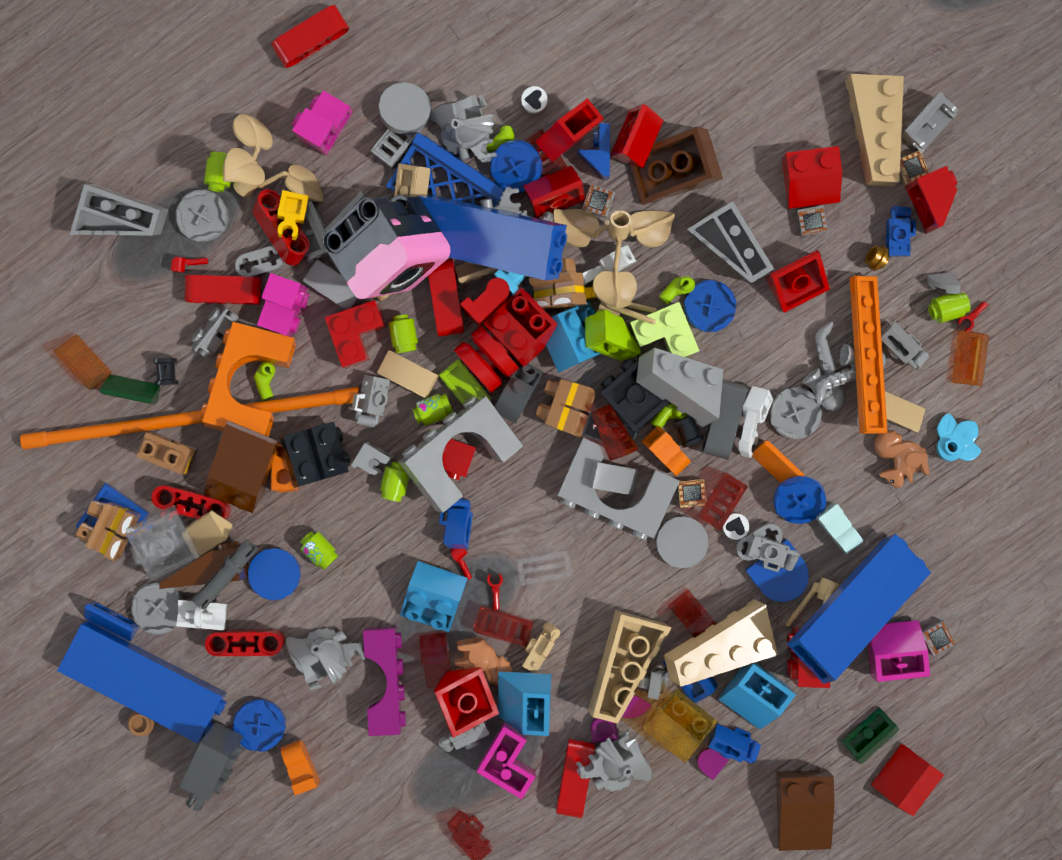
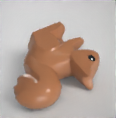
M887 430L888 433L876 436L874 442L875 452L882 458L894 460V468L879 473V476L885 478L893 487H902L904 476H906L910 483H913L914 472L921 471L926 476L930 475L926 448H922L912 441H902V435L896 433L895 430Z
M474 637L457 641V649L463 652V657L455 659V665L461 666L455 670L481 667L486 680L493 685H498L499 672H513L510 662L506 661L502 656L497 657L493 647L486 643L483 638Z

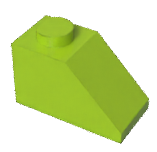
M599 310L596 314L585 318L586 348L618 361L640 355V348L622 317L612 314L609 310Z

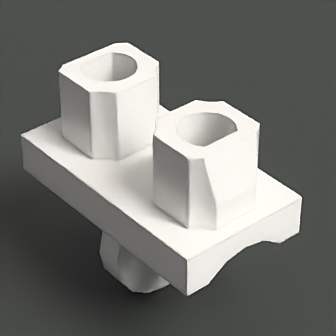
M179 599L176 626L225 630L227 603L211 602L207 609L203 610L193 600Z

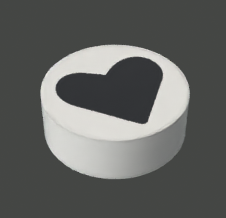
M537 86L527 88L521 98L524 110L530 114H539L544 111L547 106V94L542 88Z
M732 513L724 518L722 529L727 537L734 540L742 539L749 531V522L745 516Z

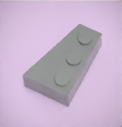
M84 184L70 235H160L168 209L96 184Z
M733 201L687 229L751 283L774 270Z
M657 348L639 357L637 383L662 400L667 399L676 405V409L682 414L686 412L692 416L701 427L719 419L723 369Z

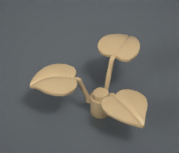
M239 114L234 119L232 126L234 134L243 144L254 147V153L251 156L243 149L232 148L227 153L223 164L224 182H234L233 186L238 194L243 197H250L258 187L263 189L266 185L280 178H286L285 185L290 191L308 195L311 201L323 202L324 197L317 178L310 170L303 166L291 165L288 168V172L283 171L265 180L264 171L255 160L260 152V148L269 150L272 147L273 140L270 131L262 122L249 115Z
M582 209L554 210V222L567 225L566 243L568 245L585 247L590 243L591 237H599L606 229H608L610 238L616 241L613 272H600L594 278L593 291L599 300L617 309L630 304L637 291L636 279L630 272L618 273L622 240L626 239L629 234L630 236H636L637 241L643 246H661L669 238L675 217L674 213L666 211H640L630 216L627 212L620 210L612 213L610 221L605 220L604 225L598 230V219L591 212Z

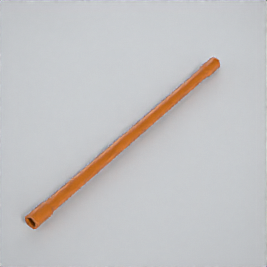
M359 387L337 389L332 392L242 405L277 413L333 404H350L353 402L354 394L360 393ZM201 410L50 432L41 431L21 434L20 443L22 449L26 450L46 447L52 444L203 423V419L200 418Z

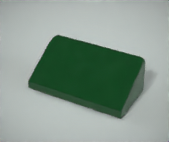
M109 375L99 392L109 396L155 404L158 401L160 386H155L154 383Z
M878 707L840 742L860 764H863L900 729Z

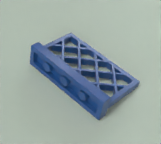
M417 133L412 141L413 144L400 164L412 165L411 157L416 150L425 155L426 168H430L429 179L431 185H428V188L432 189L434 196H437L435 187L449 184L452 200L462 201L471 199L472 204L476 205L475 198L486 196L493 201V207L499 205L500 196L503 195L502 192L505 189L500 188L497 183L460 160L451 152H448V150L424 134ZM429 159H431L432 161H434V162L437 163V164H436V165H431ZM398 167L386 187L394 192ZM437 167L446 169L449 181L434 184L432 169ZM451 173L459 179L452 180ZM463 181L469 186L470 196L456 199L453 183ZM473 188L481 194L474 195Z

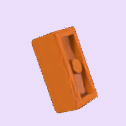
M763 440L752 452V457L780 483L792 477H805L789 459L767 440Z

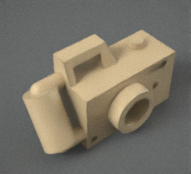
M549 622L545 623L543 631L540 632L537 639L532 637L526 646L525 652L528 655L523 661L522 666L533 673H537L555 644L554 641L560 636V630Z

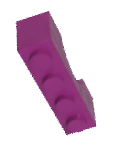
M397 626L366 627L363 630L364 657L375 661L383 669L387 680L385 695L367 709L368 736L400 735L402 727H406L407 724L406 711H401V701H405V686L400 685L399 675L404 674L403 659H398V648H402V633H397Z

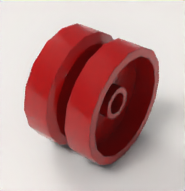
M479 326L471 334V339L480 348L479 350L475 351L469 343L462 342L453 351L492 393L501 385V379L493 371L496 367L507 377L514 374L519 367L509 357L510 353L494 336L491 337L482 326Z

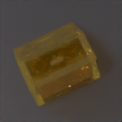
M676 688L657 704L642 723L644 731L686 763L718 721Z

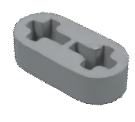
M269 246L239 256L235 267L241 276L257 277L281 269L285 262L280 257L276 260V265H273L271 262L263 263L262 260L270 257V252L279 255L274 246ZM246 259L251 263L257 261L259 265L251 267L252 272L250 273L241 267L245 265Z
M763 524L737 541L735 545L736 554L744 560H753L746 552H741L744 548L743 543L747 542L749 544L752 533L764 537L766 529L776 530L774 539L778 542H781L783 533L775 524Z

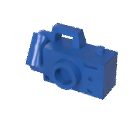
M893 206L890 210L891 219L886 220V248L889 251L888 255L889 257H908L911 251L910 237L916 236V220H910V207ZM910 223H912V233H910Z
M460 498L444 513L440 512L439 524L446 527L445 535H443V544L448 548H469L473 518L469 500ZM445 513H448L447 521H444Z
M717 723L711 732L708 748L719 752L727 759L732 758L740 763L743 760L748 763H755L761 745L751 739V733L738 727L733 731Z

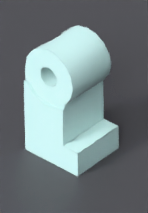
M831 503L822 514L820 512L816 516L819 524L846 555L864 542L838 504Z

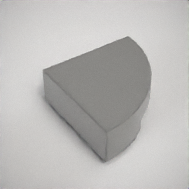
M954 272L927 275V284L931 288L946 289L948 294L960 293L961 285Z

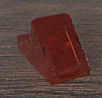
M689 589L685 590L668 604L694 638L705 632L706 628L717 624Z
M446 632L420 635L421 663L424 666L427 688L437 687L444 675L451 671Z

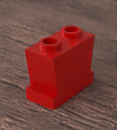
M587 98L557 120L536 143L553 162L582 140L604 118Z

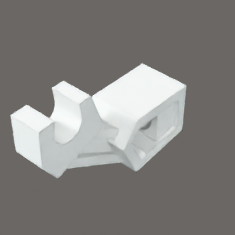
M628 245L621 247L618 272L636 262ZM615 251L598 261L600 266L583 273L584 286L593 281L600 272H613Z
M752 386L743 405V419H745L742 437L739 441V452L743 457L751 458L753 455L751 451L752 445L757 446V424L765 421L773 402L770 390Z

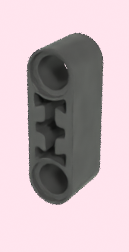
M725 380L722 381L719 419L708 425L702 453L726 460L729 459L747 395V386Z

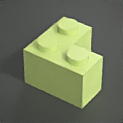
M679 302L647 315V317L656 320L655 324L639 319L628 324L639 348L663 339L667 351L687 357L699 351Z

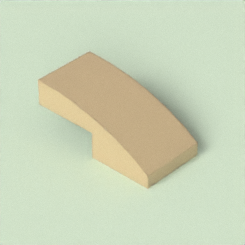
M388 350L377 371L381 376L424 398L429 396L438 378L437 374Z

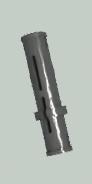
M245 539L231 556L228 555L224 559L225 563L192 598L193 602L199 608L201 607V609L206 610L232 578L244 570L243 566L258 551L257 546L248 539Z

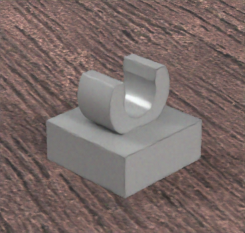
M652 671L651 676H644L643 680L639 682L638 687L649 689L648 698L656 700L664 698L668 671Z

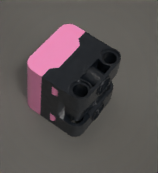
M416 194L397 195L390 201L385 197L364 198L350 211L345 213L323 237L325 250L332 258L353 294L359 299L412 290L445 262L451 252L448 241L427 210L422 199Z

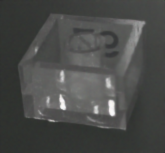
M175 505L126 528V536L150 581L200 557L199 550Z

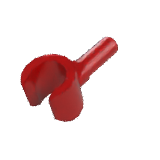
M175 257L171 261L170 269L173 272L185 273L186 265L208 264V258L186 259Z
M983 301L968 316L958 318L957 325L962 320L968 319L969 326L964 331L972 330L974 320L988 304Z
M451 548V556L460 565L464 576L468 578L467 580L471 579L470 571L462 559L468 554L467 550Z
M500 573V582L496 585L490 582V574L487 577V582L492 587L493 610H499V587L503 583Z

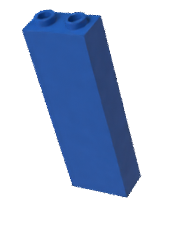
M418 195L448 241L451 251L450 258L541 280L559 279V274L563 267L561 260L563 247L567 241V225L434 195Z
M897 534L882 539L787 645L823 684L836 681L931 574L930 570L926 567L924 561L908 548L906 541L898 537Z
M90 621L80 625L57 670L197 744L214 725L212 721L215 715L220 716L227 704V701L223 700L227 692Z

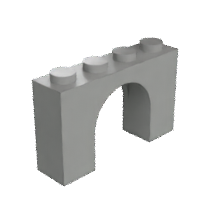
M474 395L463 403L465 408L458 413L453 412L443 419L444 425L437 430L433 428L422 437L424 441L417 447L412 445L402 453L404 457L398 461L437 512L444 513L463 497L462 493L445 472L442 463L445 445L453 436L462 432L474 435L495 462L504 463L523 447L486 396L476 397Z
M582 438L557 493V496L562 497L560 502L572 508H575L576 504L586 508L585 514L596 519L600 515L609 518L608 524L621 530L624 526L633 529L632 535L643 540H647L648 536L654 539L680 481L657 470H653L641 498L635 504L626 508L609 507L599 499L595 489L589 487L593 462H602L607 448Z

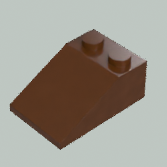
M695 127L653 144L643 168L630 165L642 205L699 189L723 179L709 131L700 127Z
M227 421L207 477L204 494L253 513L265 493L278 441Z
M238 541L217 544V549L209 551L159 583V589L206 584L225 563L224 559L228 555L231 556L240 546ZM248 562L243 566L244 570L240 574L237 573L230 582L240 581L248 577Z
M829 770L776 771L778 850L831 849L835 804L834 776Z

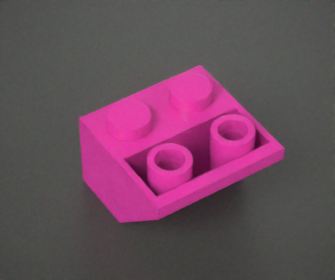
M919 620L886 623L868 643L871 678L875 681L882 682L930 677L928 649Z

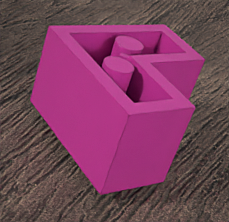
M323 90L320 96L316 95L309 106L311 110L305 108L303 113L299 112L292 123L294 127L292 131L300 141L327 156L353 110L349 105Z
M270 273L262 295V299L266 301L257 325L291 337L292 332L296 333L300 326L301 319L298 318L301 308L305 309L310 297V294L307 293L308 288L295 281Z
M504 721L477 766V773L520 799H523L536 777V770L516 759L527 741V735H522Z

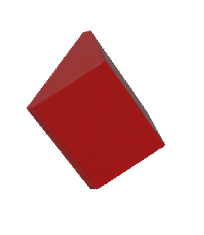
M645 104L629 109L611 150L610 158L643 168L664 120Z
M572 165L523 185L537 219L543 216L545 212L554 214L555 209L565 210L585 201L582 181Z
M818 250L765 277L783 313L830 290L822 258Z
M481 667L448 671L434 689V694L453 738L499 714Z
M901 743L872 781L871 785L897 807L914 816L944 774Z

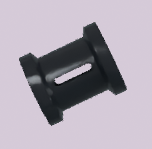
M177 358L153 359L157 371V380L154 382L155 386L178 385L179 381L176 380L175 374ZM165 366H167V378H165Z
M692 416L672 424L674 428H677L683 441L681 444L682 448L704 439L703 435H699Z

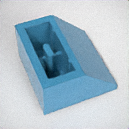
M591 302L551 317L558 325L546 346L558 373L601 354L586 348L585 318L596 314Z
M418 561L407 589L400 616L432 626L437 630L449 632L468 578Z
M754 662L739 669L718 697V700L757 728L762 729L781 716L796 694L789 685L757 662Z
M499 672L498 716L522 735L549 736L552 674Z

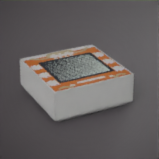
M590 184L582 210L607 218L615 192Z
M823 205L796 211L801 237L828 231Z
M943 620L922 630L926 646L932 656H936L956 645L952 634Z

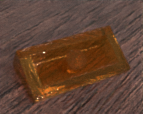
M958 332L951 383L982 387L989 335L975 332Z
M77 334L53 351L89 390H94L112 373Z

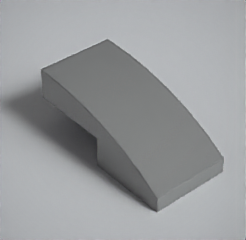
M318 259L315 260L302 280L345 310L350 309L357 300V297L353 294L343 276Z
M594 461L589 487L633 495L638 469Z

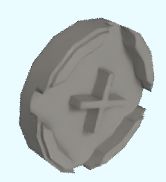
M403 82L393 84L383 92L378 109L380 119L388 129L402 134V132L412 134L424 128L429 121L431 104L429 97L423 89L415 84Z
M194 190L181 199L182 201L175 211L176 223L179 230L187 238L199 243L211 242L219 238L226 230L229 222L228 209L225 202L218 195L207 190Z
M794 387L783 390L775 396L769 409L771 425L777 433L785 438H805L814 433L821 422V407L816 403L815 395L807 389Z
M686 516L673 517L664 522L656 537L657 551L661 558L670 566L677 568H689L699 563L706 555L709 545L708 535L704 527L695 519Z
M154 582L142 587L134 596L131 613L135 623L144 629L145 632L160 635L170 632L176 627L178 600L183 599L177 588L159 589V583L161 582Z

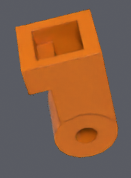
M657 426L641 441L675 476L691 463L690 459L680 450V447L671 436L660 426Z
M277 443L272 462L271 490L275 493L299 492V487L294 488L281 443Z
M298 740L282 746L281 755L287 767L294 795L296 796L317 788L320 779L304 742Z

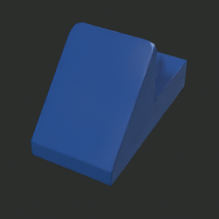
M599 123L598 131H593V147H598V150H578L577 155L602 180H609L610 124Z

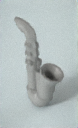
M831 321L821 327L816 334V350L819 352V360L822 362L821 369L824 371V375H821L820 369L816 368L801 382L811 388L814 394L817 384L821 380L826 379L829 375L836 374V368L826 340V336L830 333L833 326ZM839 385L827 389L825 398L820 405L826 410H838L844 401L843 388Z
M844 344L842 346L839 362L841 366L851 365V368L844 369L841 373L837 372L834 375H829L817 384L815 397L818 405L825 398L827 389L856 380L854 348L850 345ZM882 352L884 367V365L886 364L885 354Z

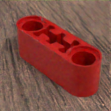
M331 5L276 38L271 43V46L283 66L290 68L342 37L350 28L336 5Z
M263 190L256 199L252 213L281 259L288 265H298L309 250V240L297 222L298 237L296 240H292L293 231L291 229H285L282 238L278 237V226L284 221L277 219L281 197L273 190ZM263 204H267L271 208H266L263 206ZM291 247L297 248L299 252L293 251Z
M449 258L428 275L438 337L465 333L453 258Z
M185 275L184 302L260 305L261 278Z
M174 485L159 486L154 489L151 496L152 502L157 508L196 519L210 512L211 507L215 503L222 507L223 513L221 517L225 520L231 513L229 503L214 499L207 494ZM163 490H168L172 495L169 504H165L161 500ZM193 498L194 503L205 505L203 508L195 507L190 509L189 504L179 502L180 499L190 500Z
M277 629L217 630L205 640V649L212 656H273L285 645V636ZM215 636L223 638L225 641L224 649H218L214 646L213 640ZM267 636H273L277 639L278 646L276 649H271L266 645L265 640ZM244 637H246L248 642H255L259 638L258 643L250 644L247 648H245L244 644H235L232 647L233 642H239Z
M574 739L568 740L556 814L576 818L583 817L590 778L582 779L579 776L576 763L579 761L582 766H587L590 763L588 756L594 755L595 743Z

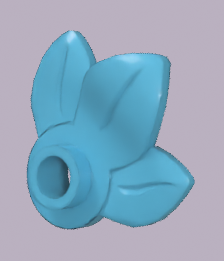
M950 413L941 418L936 429L940 439L936 446L938 456L948 462L957 459L971 461L978 457L981 449L974 443L978 436L977 423L975 421H963L957 424ZM948 444L953 447V452L949 451Z

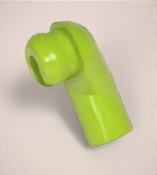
M502 126L500 132L492 139L493 142L487 145V152H495L501 144L514 140L515 135L512 127Z
M689 276L674 278L658 297L668 305L676 295L687 294L693 291L695 282Z
M270 362L261 363L254 375V381L261 400L273 397L270 382L275 374V366Z
M668 403L654 416L650 423L655 427L660 426L662 428L668 419H685L688 414L686 412L682 414L676 409V405Z

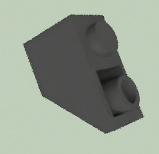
M520 362L518 364L519 369L512 374L495 406L500 416L515 424L544 373L530 364L523 367Z

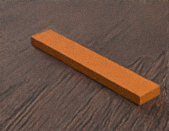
M877 276L850 277L859 431L860 434H885L888 431Z

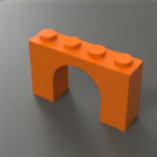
M233 322L231 329L227 328L223 338V344H226L223 354L219 353L217 357L216 378H211L208 387V393H210L209 401L203 404L200 418L203 419V424L208 428L224 431L227 421H230L269 437L274 421L273 414L238 403L231 395V379L241 366L254 361L270 362L273 365L289 369L296 348V342L293 337Z

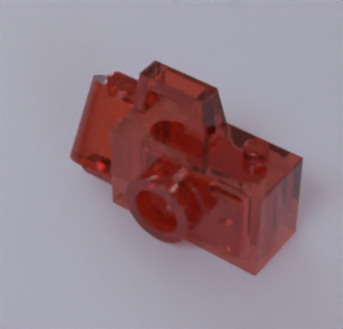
M459 810L447 823L448 829L452 832V838L471 860H482L492 851V846L489 844L490 841L481 835L484 825L475 815L469 818L465 812ZM473 819L479 825L477 829L471 823Z

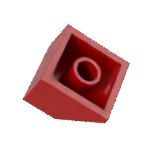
M839 146L786 152L784 154L782 166L788 209L841 202L842 166Z
M947 166L919 177L905 186L925 234L944 226L957 192V179L954 173L948 170Z

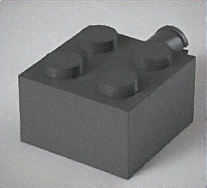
M217 722L200 742L179 786L191 793L186 801L188 808H191L193 803L197 801L193 810L200 811L205 800L209 801L214 793H220L224 783L228 781L233 771L232 766L234 762L238 760L244 748L240 746L243 735Z

